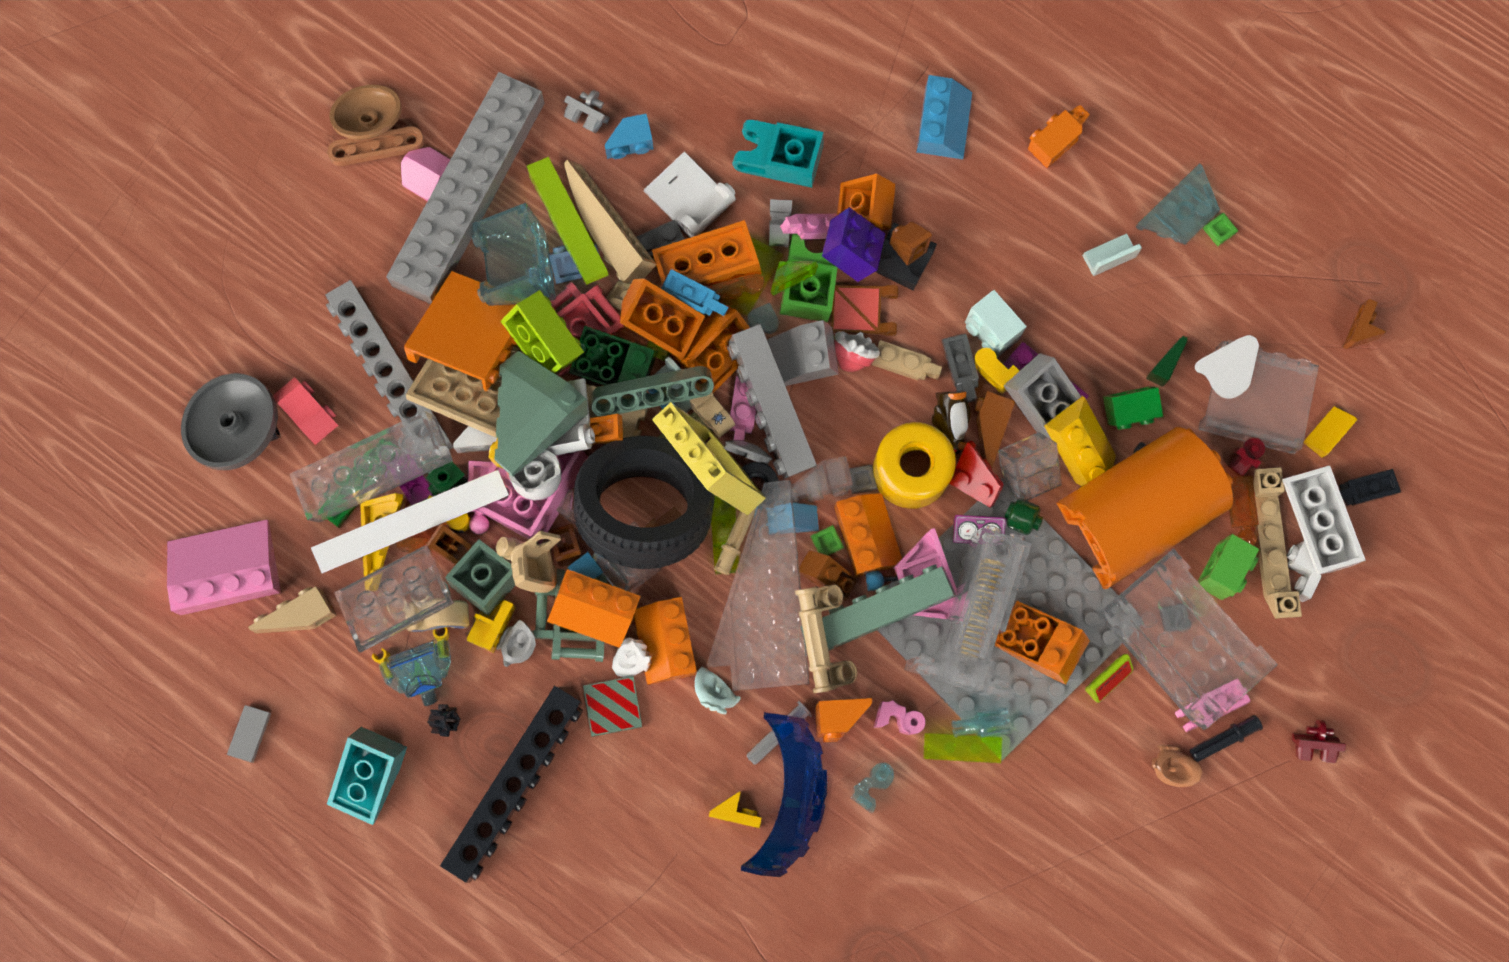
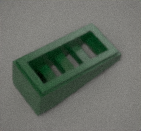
M1182 336V338H1179L1147 375V380L1162 387L1166 385L1188 341L1187 337Z

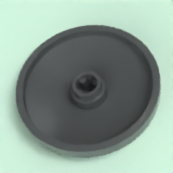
M233 373L210 380L192 396L182 417L181 436L187 452L193 459L214 470H233L250 463L266 449L275 433L278 420L275 398L264 384L249 375Z

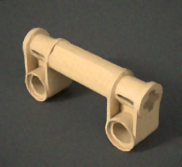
M837 585L796 590L795 595L799 597L801 608L799 616H801L810 664L809 671L813 673L815 683L813 692L831 691L837 687L852 684L857 677V669L853 662L841 661L830 663L821 614L824 610L837 608L842 604L843 594L841 589Z

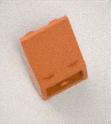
M1016 601L993 645L1042 674L1066 685L1090 640L1082 629Z

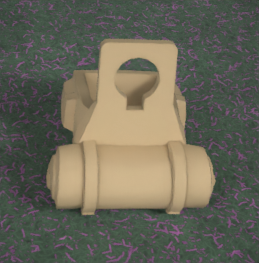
M539 531L526 542L519 541L513 537H501L496 546L497 554L512 561L511 568L515 586L538 593H548L554 589L557 579L550 549L561 540L560 535ZM541 539L550 540L549 542L542 544L537 543V541Z

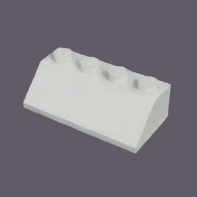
M1330 466L1282 480L1317 575L1331 573L1366 561Z

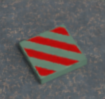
M634 676L583 685L592 737L643 727Z

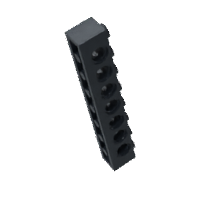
M554 685L440 867L465 883H470L472 879L475 881L478 879L484 869L481 864L486 856L491 858L499 845L496 843L501 833L505 835L511 827L513 821L510 818L515 811L520 812L525 805L527 799L524 796L529 788L533 790L540 781L541 776L538 775L543 766L548 767L554 759L555 754L553 750L556 745H562L569 734V731H567L568 726L571 722L576 723L583 712V709L580 708L583 704L581 701ZM556 711H561L564 715V719L559 725H553L550 721L551 715ZM542 733H547L550 738L548 745L545 747H539L536 742L537 737ZM528 755H532L535 758V766L530 770L524 769L522 765L523 759ZM517 777L521 781V788L517 792H511L508 788V783L512 778ZM499 800H504L507 804V809L502 815H498L494 811V805ZM488 822L492 826V833L489 837L484 838L480 834V827L483 823ZM470 845H474L478 850L477 857L472 861L467 859L465 851Z

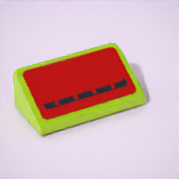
M1123 654L1119 656L1085 688V691L1095 702L1099 703L1133 672L1129 655Z

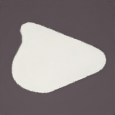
M1251 335L1241 337L1200 359L1195 364V370L1207 377L1213 390L1219 396L1226 399L1235 398L1245 392L1250 386L1259 343Z

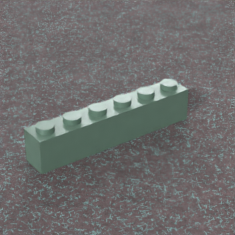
M932 565L922 570L923 575L916 578L913 575L906 576L900 579V584L890 588V585L883 586L875 590L876 595L867 598L866 595L853 599V605L844 608L843 605H840L837 608L830 609V615L822 618L828 651L956 597L945 568L942 566L938 568L937 565Z

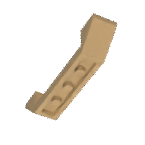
M1266 468L1255 470L1251 495L1263 594L1275 619L1302 617L1299 591L1291 592L1278 498L1279 495L1285 492L1282 481V469Z

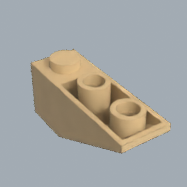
M307 587L299 592V597L291 602L286 600L277 605V610L268 615L266 613L255 618L254 624L248 628L255 633L315 629L337 615L321 589L318 587Z

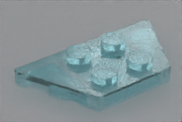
M1199 163L1136 225V228L1142 231L1147 229L1156 232L1157 236L1172 238L1174 241L1186 245L1220 211L1203 166Z

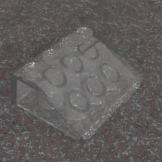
M427 545L334 592L359 653L454 604L444 574Z

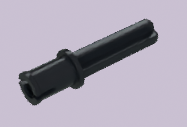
M1256 715L1238 724L1233 723L1230 725L1231 728L1190 748V755L1196 762H1199L1238 741L1240 743L1244 742V738L1262 730L1263 725Z

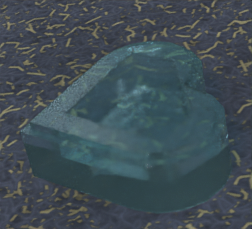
M770 303L756 308L748 314L747 321L750 327L761 324L763 332L766 334H772L778 329L779 321Z

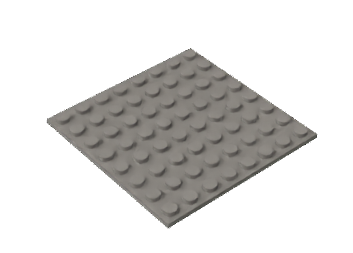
M1002 478L1001 481L1004 486L993 507L990 508L977 501L964 515L1005 517L1011 501L1016 502L1018 499L1023 498ZM1044 519L1039 530L1033 529L1029 535H1024L1010 529L1007 526L1006 520L1003 546L953 543V525L939 537L966 614L972 613L968 608L973 607L970 605V602L974 601L972 599V596L975 595L973 591L978 590L975 585L979 584L977 582V579L980 578L978 574L983 573L980 568L984 567L982 565L983 559L994 560L1005 565V568H999L984 563V565L999 569L1004 573L982 569L987 573L1002 577V579H997L981 574L986 579L999 582V585L979 580V582L996 587L998 590L977 586L984 591L995 593L997 596L976 592L995 601L992 602L983 598L973 597L980 602L993 605V607H988L979 603H972L992 613L970 609L978 614L990 617V619H986L978 615L969 614V616L977 620L987 622V625L967 620L971 624L986 628V630L965 626L970 630L985 635L981 636L971 632H964L969 636L983 640V642L962 637V639L981 647L960 643L967 648L979 651V653L958 649L973 654L978 659L968 658L955 652L957 647H961L958 645V642L962 641L959 637L965 636L961 633L962 630H966L963 625L968 623L965 621L912 615L877 630L1001 761L1144 623L1111 587L1108 589L1102 588L1093 569ZM899 580L892 581L889 585L892 588L900 583ZM1016 601L1082 629L1089 638L1090 642L1066 685L1042 674L993 645Z

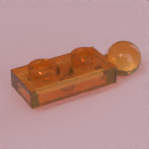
M1253 476L1231 477L1233 481L1231 485L1233 504L1229 510L1231 528H1240L1237 537L1254 546L1257 542V535L1250 527L1258 526L1259 521Z

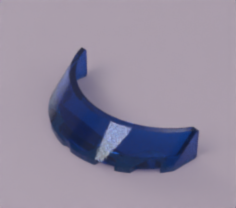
M764 712V719L775 733L782 753L784 765L783 797L778 817L770 835L758 852L741 865L740 871L760 876L781 877L788 873L787 869L799 857L805 856L810 848L807 844L813 832H818L827 796V770H824L822 767L820 755L824 753L821 744L815 741L814 736L807 727L809 724L804 718Z

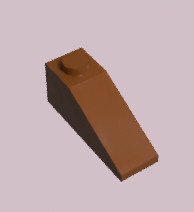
M987 391L984 398L979 397L974 411L978 412L976 424L981 457L983 460L986 459L993 468L1015 401Z

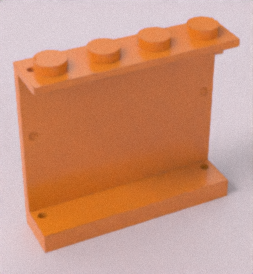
M451 271L404 345L407 360L417 363L419 358L423 356L482 380L484 391H488L490 386L495 384L499 378L500 365L511 357L512 349L515 345L517 346L514 339L501 323V320L516 304L524 299Z

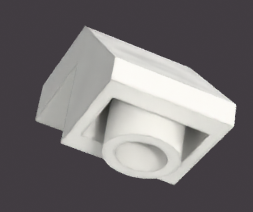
M1303 541L1293 545L1287 554L1289 559L1288 568L1303 575L1297 580L1294 589L1299 591L1301 602L1312 598L1321 579V574L1317 575L1306 543Z

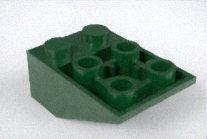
M584 326L579 341L584 353L572 362L569 373L602 385L647 377L651 375L659 350Z

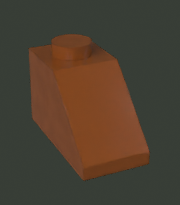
M911 221L906 226L901 224L892 231L893 235L890 245L908 266L927 253L932 234Z

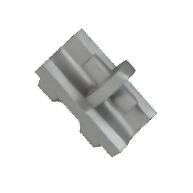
M592 90L590 94L582 92L580 98L586 101L585 104L567 95L564 102L568 105L564 117L577 123L582 112L588 114L583 127L594 133L599 130L602 123H608L609 117L593 109L594 106L601 109L604 105V102L598 100V91Z

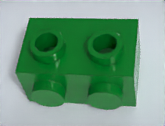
M1146 386L1103 396L1107 424L1117 427V430L1131 428L1132 423L1140 422L1141 425L1151 424L1155 422V418L1163 417L1159 387Z

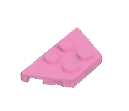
M935 528L930 529L894 567L898 580L909 575H913L914 578L923 575L922 570L932 565H937L938 568L941 566L945 568L956 597L916 613L914 616L963 622L967 619V615Z

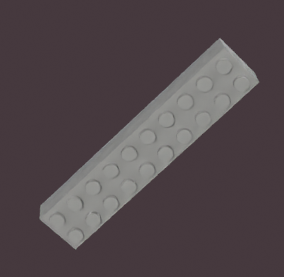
M498 72L386 276L392 287L428 304L432 303L451 271L454 272L544 106L542 91Z

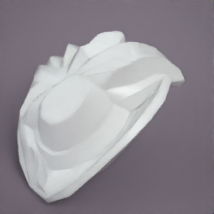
M629 637L622 642L621 647L618 648L613 658L612 669L617 676L625 678L637 675L642 671L647 672L651 665L652 657L648 656L650 652L646 651L647 645L642 640H634Z

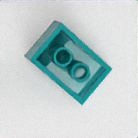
M360 727L347 738L327 805L374 825L400 771L407 746Z

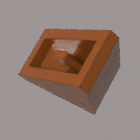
M441 523L426 544L433 552L454 565L472 547L470 543Z
M572 523L549 530V533L560 535L561 538L553 546L555 559L560 568L574 563L583 556Z

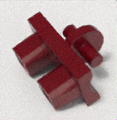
M1249 438L1242 447L1236 446L1232 451L1236 456L1228 467L1242 476L1250 467L1257 468L1262 463L1257 459L1265 452V445L1262 440Z
M1316 720L1314 727L1307 726V734L1292 733L1291 740L1296 744V757L1300 760L1311 761L1314 749H1321L1320 759L1322 761L1336 763L1339 751L1345 752L1346 749L1345 743H1341L1338 737H1333L1334 729L1326 728L1324 720Z

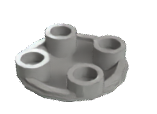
M741 440L725 441L724 449L766 465L772 460L768 453L752 443Z

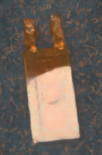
M751 274L706 287L715 291L720 296L719 299L726 297L728 299H736L742 296L744 292L751 295L761 292L764 287V278L761 274Z

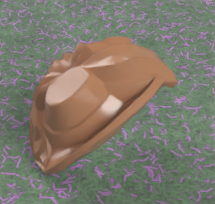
M1172 745L1157 746L1161 752L1157 754V757L1152 758L1151 766L1163 783L1176 787H1189L1200 781L1203 772L1201 766L1194 759L1181 753L1179 747Z

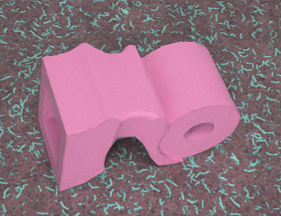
M893 700L890 702L882 701L879 704L873 728H881L889 724L890 716H894L897 720L899 732L913 735L924 729L925 718L918 711L906 713V708Z

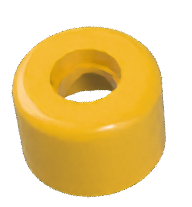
M910 422L895 427L882 439L873 461V473L878 491L882 493L886 500L902 508L917 509L932 504L943 494L954 475L956 466L954 449L945 434L932 425ZM922 450L928 454L931 465L926 474L920 477H913L903 471L900 466V458L907 452Z

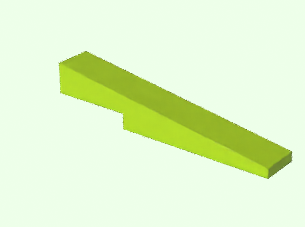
M547 157L527 165L530 180L544 203L549 218L585 284L587 285L608 276V271L550 158Z

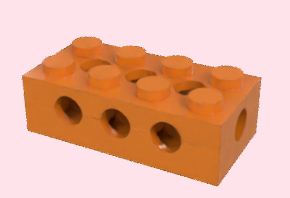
M745 220L652 250L662 285L671 269L711 290L762 274Z

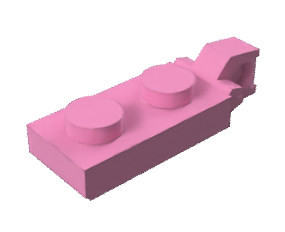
M794 214L786 217V220L780 227L783 234H798L801 239H826L830 220L837 215Z
M736 376L730 414L735 426L730 431H735L734 440L744 441L745 433H752V429H754L756 408L749 405L745 394L748 388L745 382H740L738 376Z

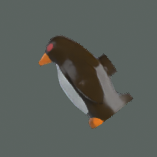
M965 391L935 393L937 405L934 408L932 424L949 439L956 455L961 453L966 446L964 436L971 418L969 404L964 399L967 393Z

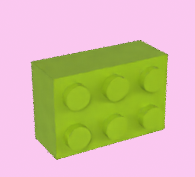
M540 290L516 304L501 320V323L521 351L554 374L568 367L584 353L578 339L572 336L563 318L557 315L548 297L544 296Z

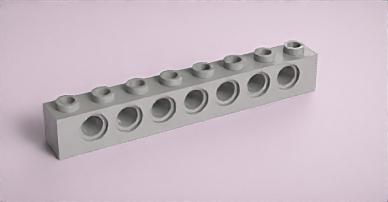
M349 280L325 294L329 301L326 307L333 317L338 316L341 320V323L338 324L340 330L345 337L350 335L353 340L350 346L357 357L362 355L365 363L362 366L369 377L375 376L378 383L374 384L381 397L386 395L390 403L387 404V407L393 417H400L403 423L399 427L406 438L411 436L415 444L412 445V448L418 458L424 457L427 462H430L452 449L453 445L432 411L406 399V393L413 384V380L352 281ZM351 308L356 309L353 315L345 316L347 310ZM368 328L365 335L357 336L360 329ZM380 348V352L376 356H369L372 349ZM392 368V373L389 376H382L384 369ZM398 388H405L402 396H394V392ZM417 408L415 416L406 417L409 409ZM424 428L430 429L428 436L424 438L418 437L420 430Z

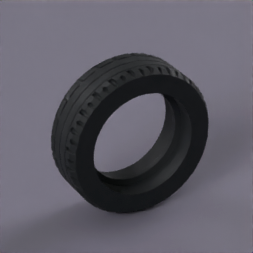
M630 436L623 438V440L612 441L600 447L584 461L575 480L574 520L579 534L582 535V539L595 553L606 560L629 568H661L687 558L688 555L695 552L700 547V544L703 543L711 526L715 495L704 487L667 439L654 436ZM632 477H649L664 481L677 489L687 501V510L678 519L666 525L649 528L636 527L612 517L602 507L600 497L608 487L616 482Z

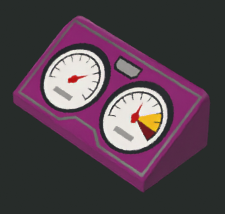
M955 515L953 518V543L1003 546L1006 518Z

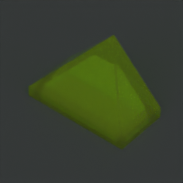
M779 261L770 291L771 294L774 296L814 276L818 268L817 262Z

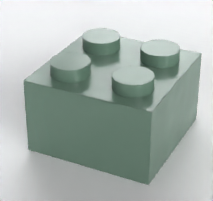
M480 539L445 577L452 589L487 616L493 612L515 586L511 563L499 556Z

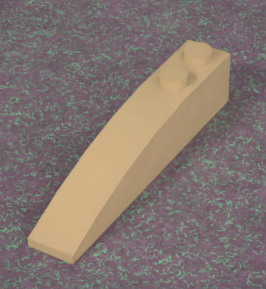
M566 160L564 165L577 207L590 234L603 252L604 260L617 271L616 276L624 283H632L633 279H644L657 264L582 165Z

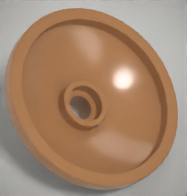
M364 85L351 89L341 95L332 105L329 117L332 127L338 134L350 139H371L384 134L394 126L401 115L402 105L398 95L390 88L381 85Z

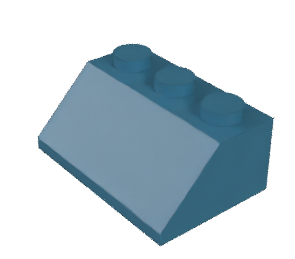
M928 76L916 153L956 159L964 158L973 92L952 78Z

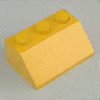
M1080 397L1044 425L1076 484L1083 486L1113 467L1116 454L1085 397Z

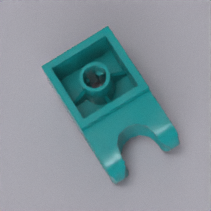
M746 120L742 128L744 138L758 146L752 151H738L734 155L732 165L737 171L813 187L824 147V132L778 122L777 124L757 120Z

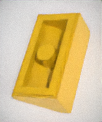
M1334 406L1303 443L1323 458L1329 454L1358 419Z

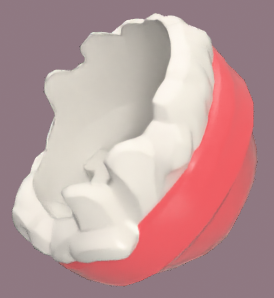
M843 331L835 333L836 358L839 367L844 371L855 372L869 367L880 354L879 349L872 343L871 338L867 337L865 339L862 332L856 335H849Z

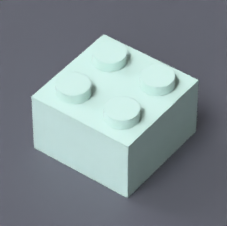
M995 290L971 307L965 321L968 332L980 339L983 348L992 349L996 353L997 358L1018 342L1027 327Z

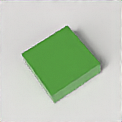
M1224 212L1203 227L1204 231L1217 246H1220L1238 232V229Z
M833 525L810 537L817 552L830 556L844 549V545Z

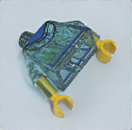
M447 627L444 628L445 634L443 636H437V631L434 629L433 635L435 640L391 656L387 650L382 648L384 656L379 660L378 656L373 653L372 659L380 664L379 670L386 685L398 693H405L407 698L420 694L424 706L436 703L438 697L434 689L442 686L443 678L448 675L451 662L450 647L447 641L450 634Z

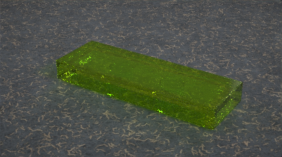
M924 733V759L1001 763L1002 737Z

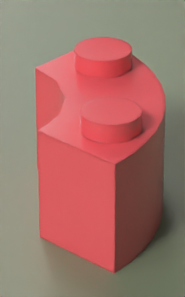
M294 377L277 391L273 397L303 433L316 445L338 427L337 423L333 420L336 415L327 405L322 408L311 396L315 391L305 380L300 383Z

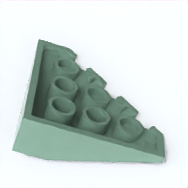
M517 351L500 365L499 375L502 376L501 387L498 388L500 416L497 418L496 423L498 449H495L494 458L512 477L588 415L587 399L570 383L520 351Z

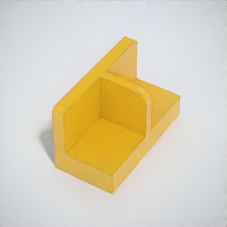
M504 600L500 602L489 616L482 611L479 614L476 613L474 616L476 621L467 637V641L494 653L499 639L506 630L516 609L514 604Z

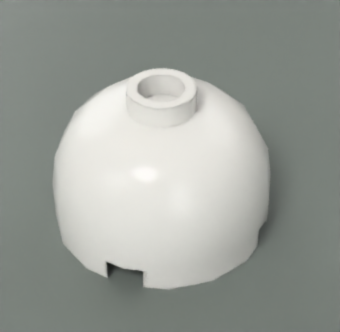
M544 450V452L539 454L513 477L509 474V478L516 492L524 498L534 501L543 500L550 497L558 489L561 482V467L557 457L549 450Z

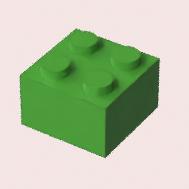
M1231 534L1217 543L1195 586L1220 600L1229 596L1233 597L1237 592L1240 593L1247 583L1245 576L1248 570L1252 571L1259 558L1256 555L1259 549Z

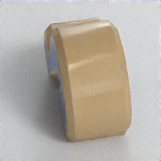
M437 600L420 605L412 604L406 608V627L410 632H423L445 627L465 629L469 626V605L465 601Z

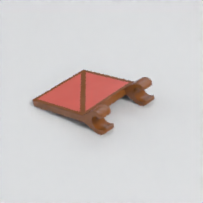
M835 285L831 320L833 333L843 331L851 334L862 332L863 334L896 336L897 323H880L881 297L897 299L898 286Z

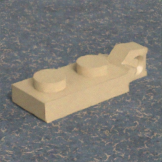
M880 340L878 345L880 354L873 361V366L917 381L918 379L925 380L926 376L938 380L942 367L931 363V358Z

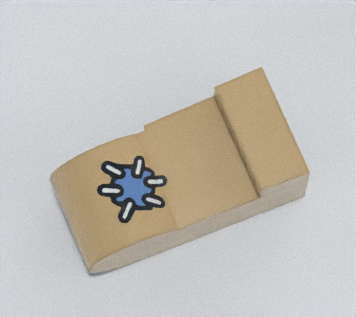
M712 392L705 397L690 400V406L694 412L719 438L735 426L731 416L716 400Z

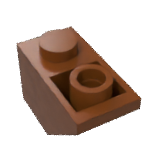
M810 549L797 570L810 582L819 587L837 585L842 591L844 601L847 600L858 581L857 578L830 556Z

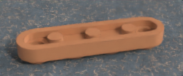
M412 126L389 130L371 139L357 140L347 138L336 140L329 145L327 154L333 164L346 166L403 155L409 151L421 149L424 145V137L418 128ZM411 139L416 140L414 144H409ZM340 153H345L343 157H338Z

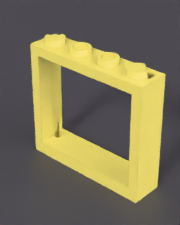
M671 402L652 419L708 491L746 515H749L766 499L709 428ZM709 437H711V439L705 444V441Z

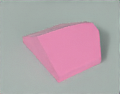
M431 147L409 151L401 162L403 187L428 201L450 159Z

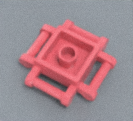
M570 282L565 286L566 289L550 301L552 308L555 310L569 298H575V300L560 310L557 315L563 318L567 329L578 341H580L584 326L612 335L626 327L620 323L621 316L602 294L603 290L599 285L582 294ZM594 299L614 324L611 327L591 304V300ZM572 363L557 374L560 377L570 370Z

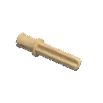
M756 508L749 515L740 511L726 545L723 544L721 546L723 550L714 567L716 571L725 575L730 574L736 556L741 553L738 550Z

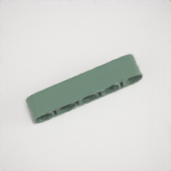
M696 366L599 386L591 394L592 410L597 416H606L666 405L670 402L675 403L705 397L714 388L712 374L707 367ZM699 379H707L703 384L696 383ZM674 384L683 385L681 388L678 389L672 388ZM650 389L658 390L654 394L647 393ZM625 394L633 395L630 399H625L622 396ZM600 399L608 400L605 404H600L597 401Z

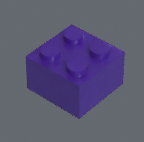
M849 207L830 220L822 257L859 282L878 270L885 233Z

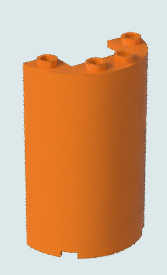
M1175 427L1056 502L1067 524L1079 525L1099 563L1092 567L1103 589L1112 587L1231 509L1233 504L1232 478L1224 471L1220 463L1221 458L1215 450H1210L1196 436L1192 429Z

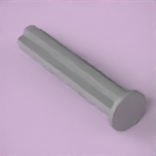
M800 701L797 702L799 705L747 753V758L754 765L760 762L808 715L810 717L813 716Z

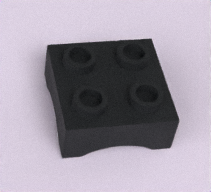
M893 223L883 242L878 270L875 272L914 291L937 244L930 241L927 253L907 266L890 245L893 235L892 231L899 226Z

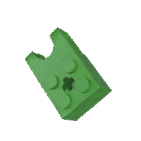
M792 234L790 240L780 314L828 322L832 312L837 267L822 257L823 252L812 253L808 251L805 247L804 239H801L798 234Z

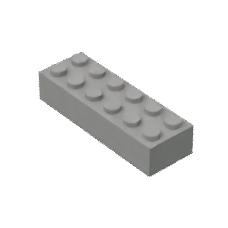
M761 324L733 334L727 349L731 359H736L738 363L736 372L740 382H745L748 388L745 393L748 403L756 408V423L760 430L764 428L767 436L764 442L768 452H773L776 460L773 462L777 475H782L783 479L815 467L817 464Z

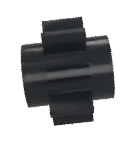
M439 704L438 710L431 709L427 721L432 728L431 733L439 734L442 737H449L450 731H457L461 720L456 713L457 708L448 707L447 704Z

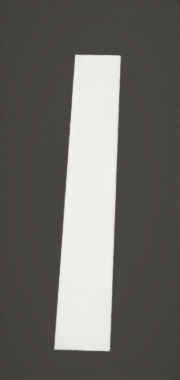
M496 470L311 547L321 572L324 573L437 526L440 523L442 524L509 496L499 471Z

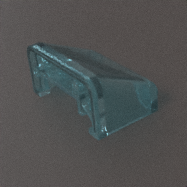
M526 203L473 223V243L484 252L487 281L481 282L480 288L477 290L478 296L483 303L486 302L489 306L516 305L539 290L550 301L555 300L548 239L544 228Z

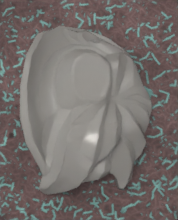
M518 620L514 626L508 627L500 637L496 648L497 650L501 649L504 666L508 667L510 664L526 661L535 649V635L521 620Z

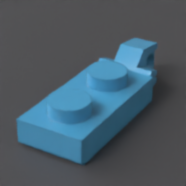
M672 269L661 288L693 309L709 316L712 311L725 316L729 308L718 302L720 296L715 291Z

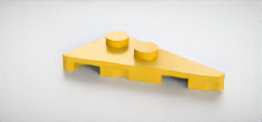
M394 493L360 502L361 527L398 512L403 500V494ZM389 546L363 556L365 589H377Z

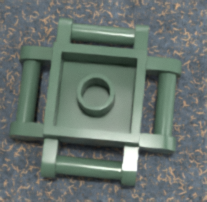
M557 568V583L554 589L548 593L535 592L537 596L535 630H533L535 639H553L552 660H559L562 657L595 659V662H603L604 642L553 624V631L546 630L547 596H555L556 599L566 572L564 569ZM603 571V574L597 577L596 580L607 583V571ZM561 640L596 642V648L561 647Z

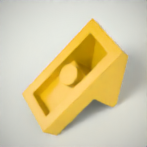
M741 791L709 811L708 817L760 828L762 818L757 817V811L742 808L741 813L736 812Z

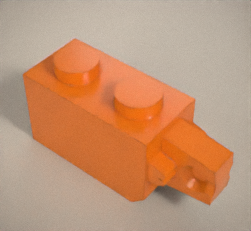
M1081 105L1069 112L1065 109L1060 115L1054 114L1047 121V126L1043 130L1038 128L1030 136L1031 142L1028 150L1046 168H1049L1078 142V138L1082 134V125L1090 114Z

